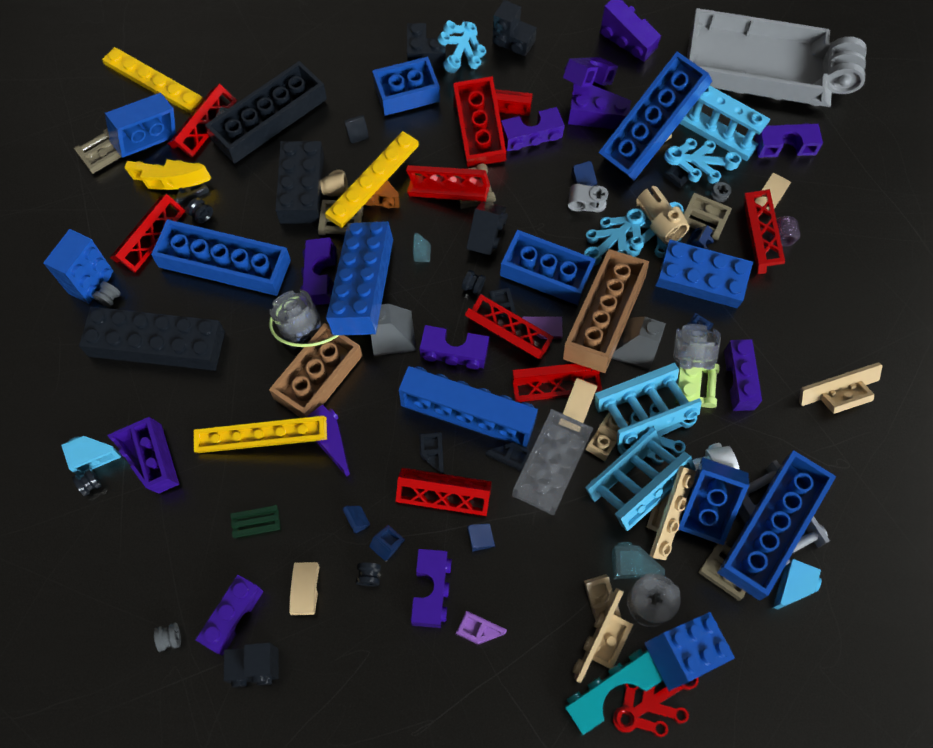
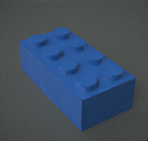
M517 230L501 262L500 276L578 305L593 272L596 259Z
M669 240L655 286L738 308L744 300L753 262Z

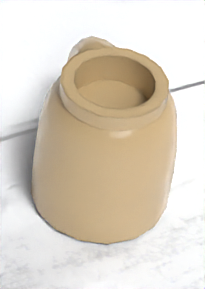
M340 169L332 171L328 176L320 180L323 195L330 197L342 196L348 189L346 174Z

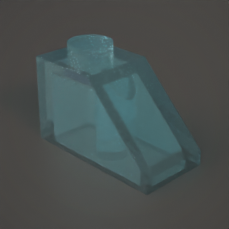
M621 542L612 549L613 579H661L665 575V569L640 546H632L631 542Z

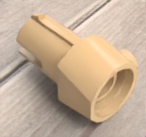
M651 187V190L654 192L653 195H651L648 189H645L636 199V204L641 207L651 221L650 229L665 244H668L669 240H680L689 230V224L681 209L676 206L672 207L658 187Z

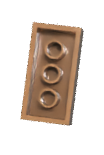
M324 323L308 343L323 341L334 336L329 325ZM339 335L327 343L304 347L269 389L273 399L300 418H306L322 404L324 405L362 357L360 345L345 335Z

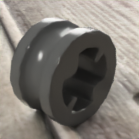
M724 182L716 183L711 191L712 199L716 202L726 201L731 193L730 186Z

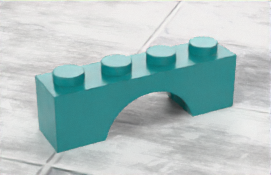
M641 649L637 650L629 656L631 661L624 666L618 663L608 670L610 675L605 679L596 678L587 685L589 689L583 694L577 691L566 699L568 704L565 705V708L583 735L604 721L603 703L606 695L614 687L621 684H633L644 691H648L663 680L648 650L644 652Z

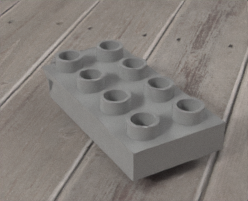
M696 8L691 24L687 58L710 74L713 81L710 86L716 89L771 97L776 100L783 99L808 103L813 106L831 107L832 93H853L864 85L867 47L865 42L856 37H843L830 43V30L825 28Z

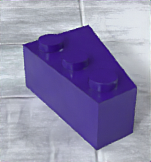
M610 0L604 8L600 34L631 53L634 57L645 62L657 50L661 35L645 19L641 20L634 13L636 9L632 5L628 7L622 0Z
M573 83L568 124L616 130L629 114L631 100L594 85L580 87Z
M147 417L107 435L118 447L121 455L129 462L130 467L145 488L159 494L179 485L164 431L159 422L151 417Z

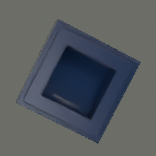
M591 161L572 167L571 175L575 184L597 185Z
M346 506L343 508V512L354 533H358L370 526L361 506Z
M490 523L467 526L472 552L495 547Z
M387 525L373 537L369 547L383 560L387 561L405 539Z

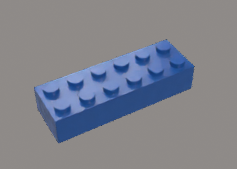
M676 52L599 153L632 180H635L713 82L710 74L679 52Z
M168 219L151 254L159 268L275 296L279 293L291 261L286 247Z
M388 221L347 224L326 317L333 335L376 334L393 244V236Z
M408 366L399 387L401 406L506 442L513 441L527 448L538 409L534 408L530 403H518L506 395L497 396L491 394L485 388L476 389L470 387L464 381L455 382L449 380L443 374L434 375L428 373L427 370L421 367L413 368Z
M793 450L782 462L717 573L759 601L767 597L836 476Z

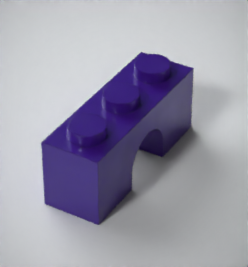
M601 57L569 58L565 66L563 78L580 87L592 86L593 82L600 85H612L618 66Z
M557 107L538 111L536 126H526L521 121L520 116L501 120L507 151L519 150L523 147L539 145L543 142L563 138L565 125Z
M809 123L766 125L761 134L756 133L754 138L755 142L758 143L756 148L758 158L778 157L784 143L792 145L796 150L797 156L817 155L823 144L819 124Z
M330 237L306 240L305 249H303L304 267H302L301 271L303 286L300 288V293L310 306L330 303L334 282L328 274L320 275L326 267L336 266L337 247Z
M425 325L420 345V357L431 362L438 360L444 361L449 365L460 364L466 365L470 369H484L489 336L468 333L465 343L455 347L446 342V329Z
M752 339L730 340L724 350L726 369L733 372V385L730 389L732 410H755L762 402L753 341Z
M419 549L417 577L427 578L432 581L434 590L425 598H413L412 626L441 628V622H446L447 607H443V599L449 595V583L445 582L446 573H451L452 559L447 558V551Z
M237 575L196 638V641L223 656L224 650L228 649L236 636L235 628L239 620L246 612L252 611L264 591L247 579Z

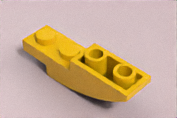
M166 160L164 166L160 164H146L141 161H127L124 167L133 180L143 181L148 189L172 190L192 187L211 179L204 165L200 163H187L181 160Z

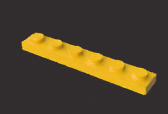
M116 47L102 59L104 65L155 94L162 93L167 101L190 114L193 113L204 99L197 93Z
M402 131L325 212L326 218L340 228H343L419 146L418 140Z
M325 416L195 429L194 452L205 453L327 440V421Z

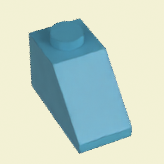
M86 436L74 437L61 445L68 467L76 475L83 474L85 469L89 467L95 469L121 458V454L113 446Z
M795 559L790 560L791 563L784 567L773 608L778 610L817 592L822 582V579L819 578L821 570Z

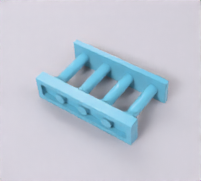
M709 85L694 107L690 109L679 124L713 141L725 150L739 154L741 159L748 161L758 146V143L752 140L755 133L760 135L769 123L770 118ZM703 104L714 109L711 117L701 112ZM720 114L731 119L728 126L718 121ZM738 123L748 128L745 136L735 131Z
M675 363L595 393V408L598 413L608 410L620 429L617 430L618 446L635 442L651 428L659 431L684 420H692L700 414L702 403L700 398L689 402L676 383L679 368ZM668 387L681 406L669 410L656 390ZM649 395L660 414L649 418L636 398ZM628 402L640 422L628 426L616 406Z
M654 428L643 434L635 444L600 475L592 479L585 487L594 502L602 496L618 510L615 515L621 526L627 531L672 491L680 466L696 470L691 456L685 451L680 456L675 457L661 447L660 438ZM652 451L669 464L660 473L643 461ZM635 466L652 479L644 488H641L626 476ZM618 481L635 494L625 504L609 491Z

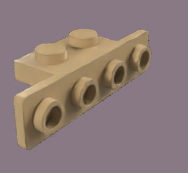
M878 362L802 387L799 403L804 406L822 400L831 412L835 414L874 400L875 394L866 385L880 380L882 365Z
M680 466L672 491L652 509L646 527L656 531L657 535L650 552V557L666 560L670 554L671 544L675 533L679 529L682 512L686 508L690 489L695 482V470Z
M616 588L614 592H609L605 600L607 608L604 614L600 613L594 624V627L597 629L593 637L589 636L585 642L583 650L586 652L583 659H578L573 668V673H575L574 679L579 683L582 682L592 660L609 669L614 667L632 629V623L614 615L624 592Z

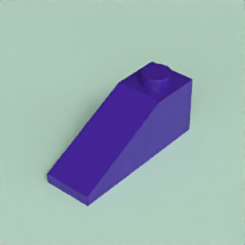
M322 404L307 417H326L327 440L316 442L347 477L350 472L337 422L339 417L331 408L327 410Z

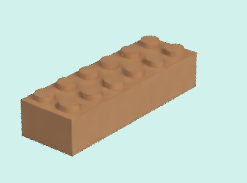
M608 249L565 343L564 360L606 373L646 278L649 261Z

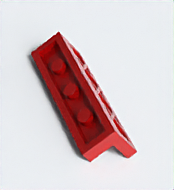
M219 83L210 90L167 144L173 149L179 147L187 155L193 157L209 137L207 129L205 134H197L196 125L198 123L207 124L211 121L208 118L209 109H216L218 116L237 102V99ZM221 94L230 101L227 106H220L219 97ZM194 137L195 146L192 150L183 143L186 138Z
M495 89L499 112L530 116L532 93ZM454 95V107H457Z
M407 166L406 171L410 178L407 193L410 197L486 202L490 188L486 170Z
M770 189L745 193L744 208L757 273L763 274L766 273L767 266L785 264ZM766 196L767 202L763 207L755 203L754 198ZM762 213L771 218L767 224L758 219ZM766 230L774 234V239L771 242L762 238ZM769 249H772L778 253L779 258L767 260L766 253Z
M168 194L160 196L110 258L116 263L121 262L135 273L153 252L161 232L154 233L153 223L163 220L164 227L167 219L177 222L186 210ZM169 204L178 211L174 217H166L165 208ZM142 236H150L151 245L149 248H141L140 239ZM137 251L138 261L135 265L125 259L129 252Z
M480 294L473 308H468L465 313L466 317L538 359L543 358L554 339V336ZM485 301L490 304L492 313L482 315L477 311L482 302ZM507 314L510 324L499 325L496 315ZM523 323L527 327L528 335L520 337L516 335L514 325ZM530 328L535 330L536 332L531 334ZM541 334L548 338L542 349L534 345L532 336Z
M576 363L513 370L512 385L515 402L569 397L572 390L566 391L560 385L563 381L568 380L574 384L576 378L582 380L594 378L595 384L598 385L595 391L597 393L602 391L600 372ZM542 383H549L554 388L551 392L544 393L539 387ZM527 385L532 391L529 395L519 396L518 386Z
M402 468L398 476L395 502L487 516L492 481ZM402 487H411L416 494L412 497L402 496ZM428 490L435 491L439 497L434 501L428 500L424 493ZM456 494L462 501L452 504L446 497ZM474 497L484 499L483 508L473 507L469 501Z

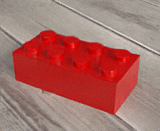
M493 76L453 83L467 168L479 164L506 161V148Z

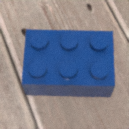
M428 57L372 70L374 87L385 116L440 102V86Z
M162 93L105 113L110 143L122 158L172 139L176 134L174 109Z
M72 229L67 231L43 262L69 295L88 304L93 300V293L100 289L101 282H107L113 273L112 268L93 240Z
M702 457L695 474L694 485L691 487L687 498L686 508L683 510L679 521L678 530L724 545L749 488L748 472Z
M711 612L645 642L668 691L735 659Z

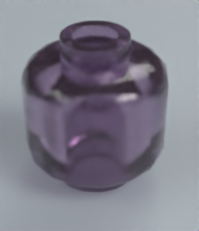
M791 216L777 218L782 246L788 247L796 243L801 234L798 221Z

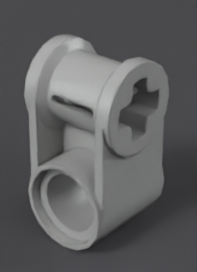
M574 184L569 189L568 207L573 211L602 212L607 205L608 191L602 186Z

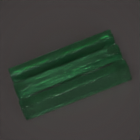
M277 505L230 514L232 519L231 527L233 528L232 536L234 538L281 530ZM274 513V515L237 521L238 519ZM275 521V524L238 531V527Z

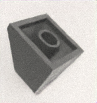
M391 304L381 305L376 334H371L374 356L417 351L411 310Z
M648 317L628 318L612 359L649 371L666 323Z

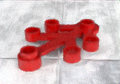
M699 678L690 681L688 685L683 684L670 691L665 687L655 694L654 686L648 691H643L642 702L633 707L635 690L639 687L630 688L628 684H624L626 690L623 706L617 708L613 714L614 726L624 733L639 728L653 732L657 737L665 736L668 733V726L664 721L652 722L639 717L646 712L672 718L679 724L687 722L689 713L685 708H672L660 703L681 689L691 690L698 685ZM679 710L684 713L683 720H679L676 716ZM623 714H626L629 717L628 724H623L621 722V716ZM657 724H661L664 727L662 734L656 731Z

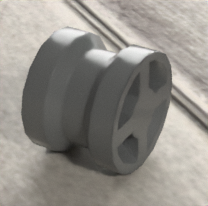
M102 281L100 289L95 291L92 297L102 305L111 308L113 300L119 297L121 292L113 285Z
M176 622L170 623L168 627L164 628L162 626L155 627L154 641L159 652L165 651L167 647L171 646L173 648L180 647L181 635Z

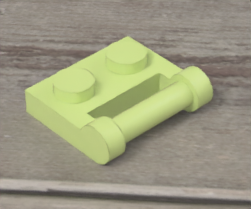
M681 360L679 362L677 385L689 402L700 398L702 401L701 407H717L715 392L720 365L717 363L706 364L688 360ZM702 373H708L705 398L700 397Z

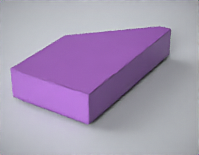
M522 317L554 336V339H562V317ZM541 334L536 335L540 339H548L547 337Z
M466 611L456 634L473 643L481 644L505 635L507 629Z

